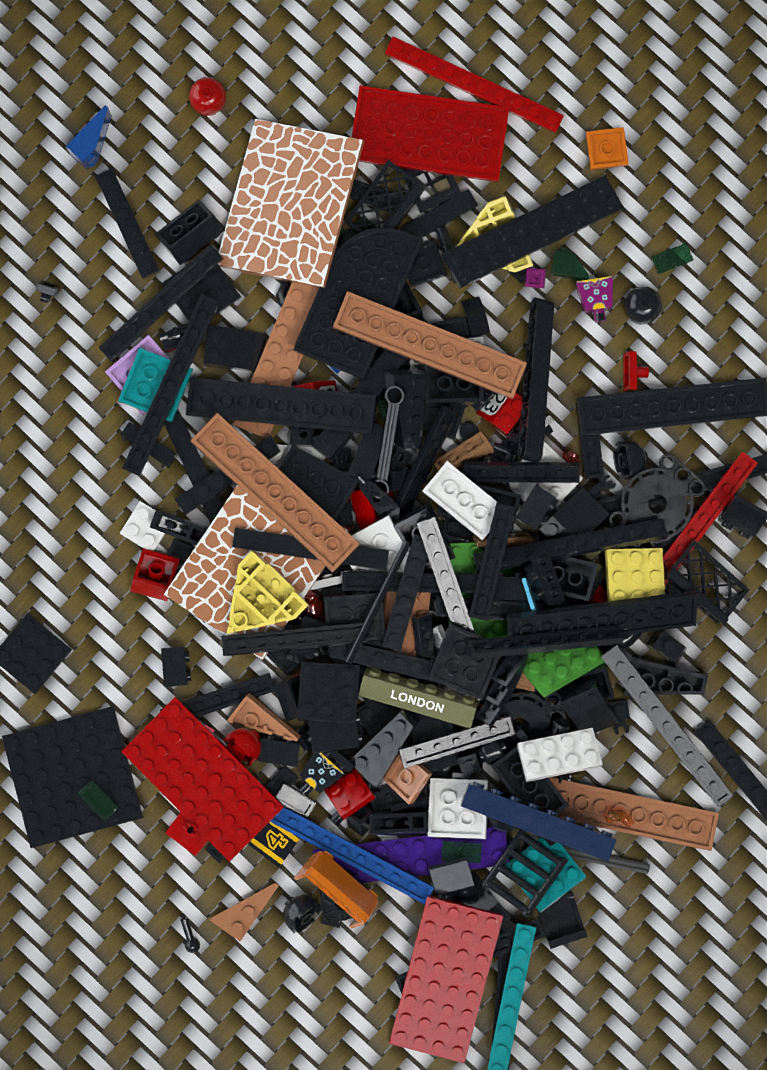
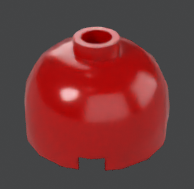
M203 77L191 86L189 101L192 108L198 114L213 116L224 108L227 94L224 86L217 79Z
M246 728L234 729L223 740L224 743L228 742L226 747L240 762L243 760L248 762L247 766H251L260 755V736L253 729L251 731Z

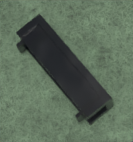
M128 422L121 432L122 441L125 442L127 439L134 443L140 429L131 422ZM156 441L150 454L151 457L162 463V469L165 466L170 468L177 458L176 453Z

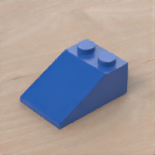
M106 105L66 146L70 155L86 170L89 167L93 168L99 161L98 158L100 157L112 118Z

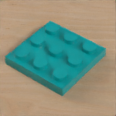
M139 348L118 402L147 413L171 360ZM193 368L189 369L166 419L169 422H173Z
M543 837L537 842L560 858H567L568 862L536 908L540 913L586 878V875L561 844L555 843L550 847ZM531 846L521 853L549 874L557 865ZM516 859L511 860L505 865V867L538 890L545 882L543 878ZM520 887L531 901L534 896Z

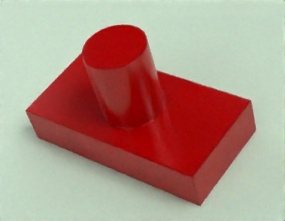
M629 351L623 354V392H632L637 390V378H648L649 376L648 367L637 366V351Z

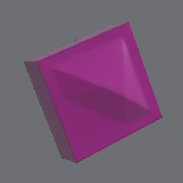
M527 268L525 287L545 289L546 269Z

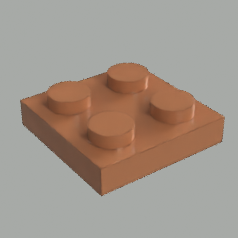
M398 755L383 780L408 804H413L432 773L421 763L403 768L400 755Z

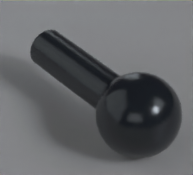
M184 917L180 921L187 940L185 942V949L189 953H196L200 949V942L193 936L188 917Z

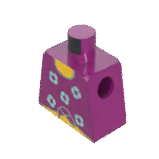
M613 277L577 281L575 287L584 313H593L595 323L606 321L604 311L611 310L613 303Z

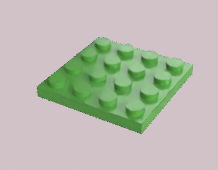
M596 646L529 653L523 674L543 697H546L605 663V661L601 658L603 653Z

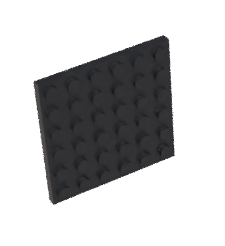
M114 706L2 736L30 848L144 818L129 760L121 752L125 745Z

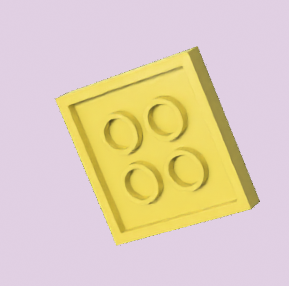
M662 548L605 550L607 602L665 594Z

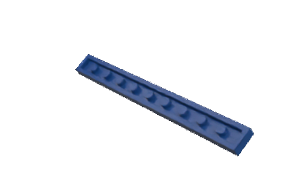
M284 807L270 821L424 905L427 895H431L434 886L287 807Z

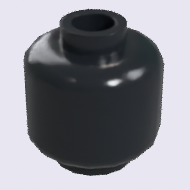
M495 740L479 745L480 748L477 749L482 762H486L488 765L498 761L505 755L504 752L507 751L503 740L500 742Z

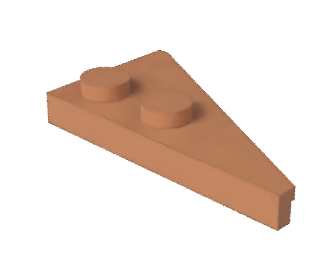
M250 693L246 695L227 720L229 723L237 722L244 724L246 728H253L269 735L273 733L284 736L283 739L297 741L301 737Z
M274 883L213 916L210 921L238 941H241L279 885Z

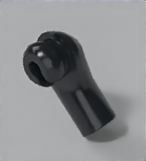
M282 281L276 293V299L281 308L291 286L286 281Z

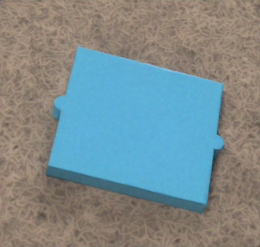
M523 578L522 582L532 611H537L538 608L530 583L526 578Z

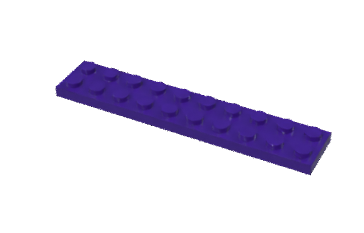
M494 827L487 828L486 839L442 838L425 835L356 844L414 876L430 875V866L464 857L467 858L471 869L493 867L507 848L505 832L498 831ZM313 849V850H312V851H313V854H315V853H317V852H319V851L324 852V850H322V849ZM333 856V860L339 866L355 873L360 883L380 881Z

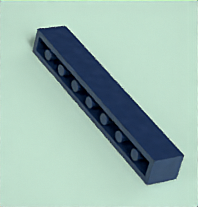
M473 782V785L468 783L460 804L461 807L607 862L609 861L616 843V839L612 838V833L602 830L601 833L594 831L595 827L584 823L583 826L575 824L576 820L565 816V819L557 817V812L549 809L543 812L539 810L540 806L529 802L527 806L520 803L521 799L510 795V798L502 796L503 792L492 788L490 792L484 789L485 785Z

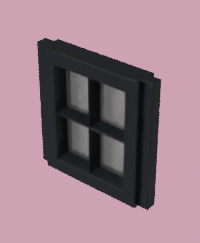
M410 169L404 170L416 180L426 185L425 191L415 203L420 213L461 194L453 175ZM408 179L404 180L408 189H410L414 183Z

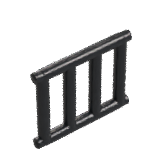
M520 829L487 874L481 886L486 889L488 887L522 911V915L525 918H528L564 869L568 859L560 858L527 835V831ZM521 840L557 864L550 874L515 850ZM510 856L545 880L539 890L504 866ZM499 872L534 896L528 906L493 882Z

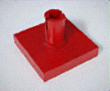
M181 812L165 832V834L195 856L198 855L208 841L195 824H192Z

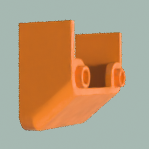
M319 851L313 854L295 875L294 879L308 878L354 919L349 925L351 929L364 925L379 902L377 894L370 889L367 890L333 860L334 857L329 852Z

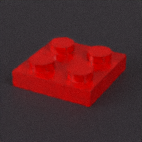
M356 768L324 790L343 820L375 799V796Z

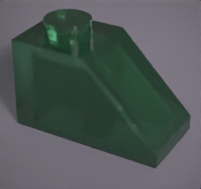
M566 248L555 250L550 275L578 281L589 279V274L574 253H570V250Z

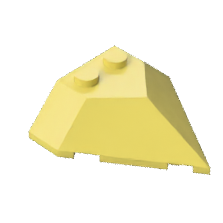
M506 196L486 204L457 246L516 218ZM530 255L502 269L518 272L533 266Z
M251 551L238 565L227 634L296 619L309 604L298 590L270 563L254 551Z

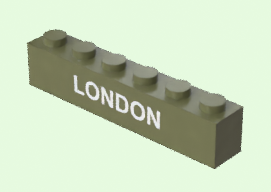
M368 667L364 673L358 695L470 729L479 700L469 695H459L452 690H442L432 684L425 685L415 679H405L394 673L388 674L381 672L377 668Z

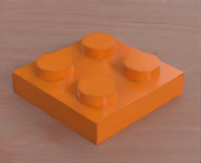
M624 127L586 132L590 170L629 165Z

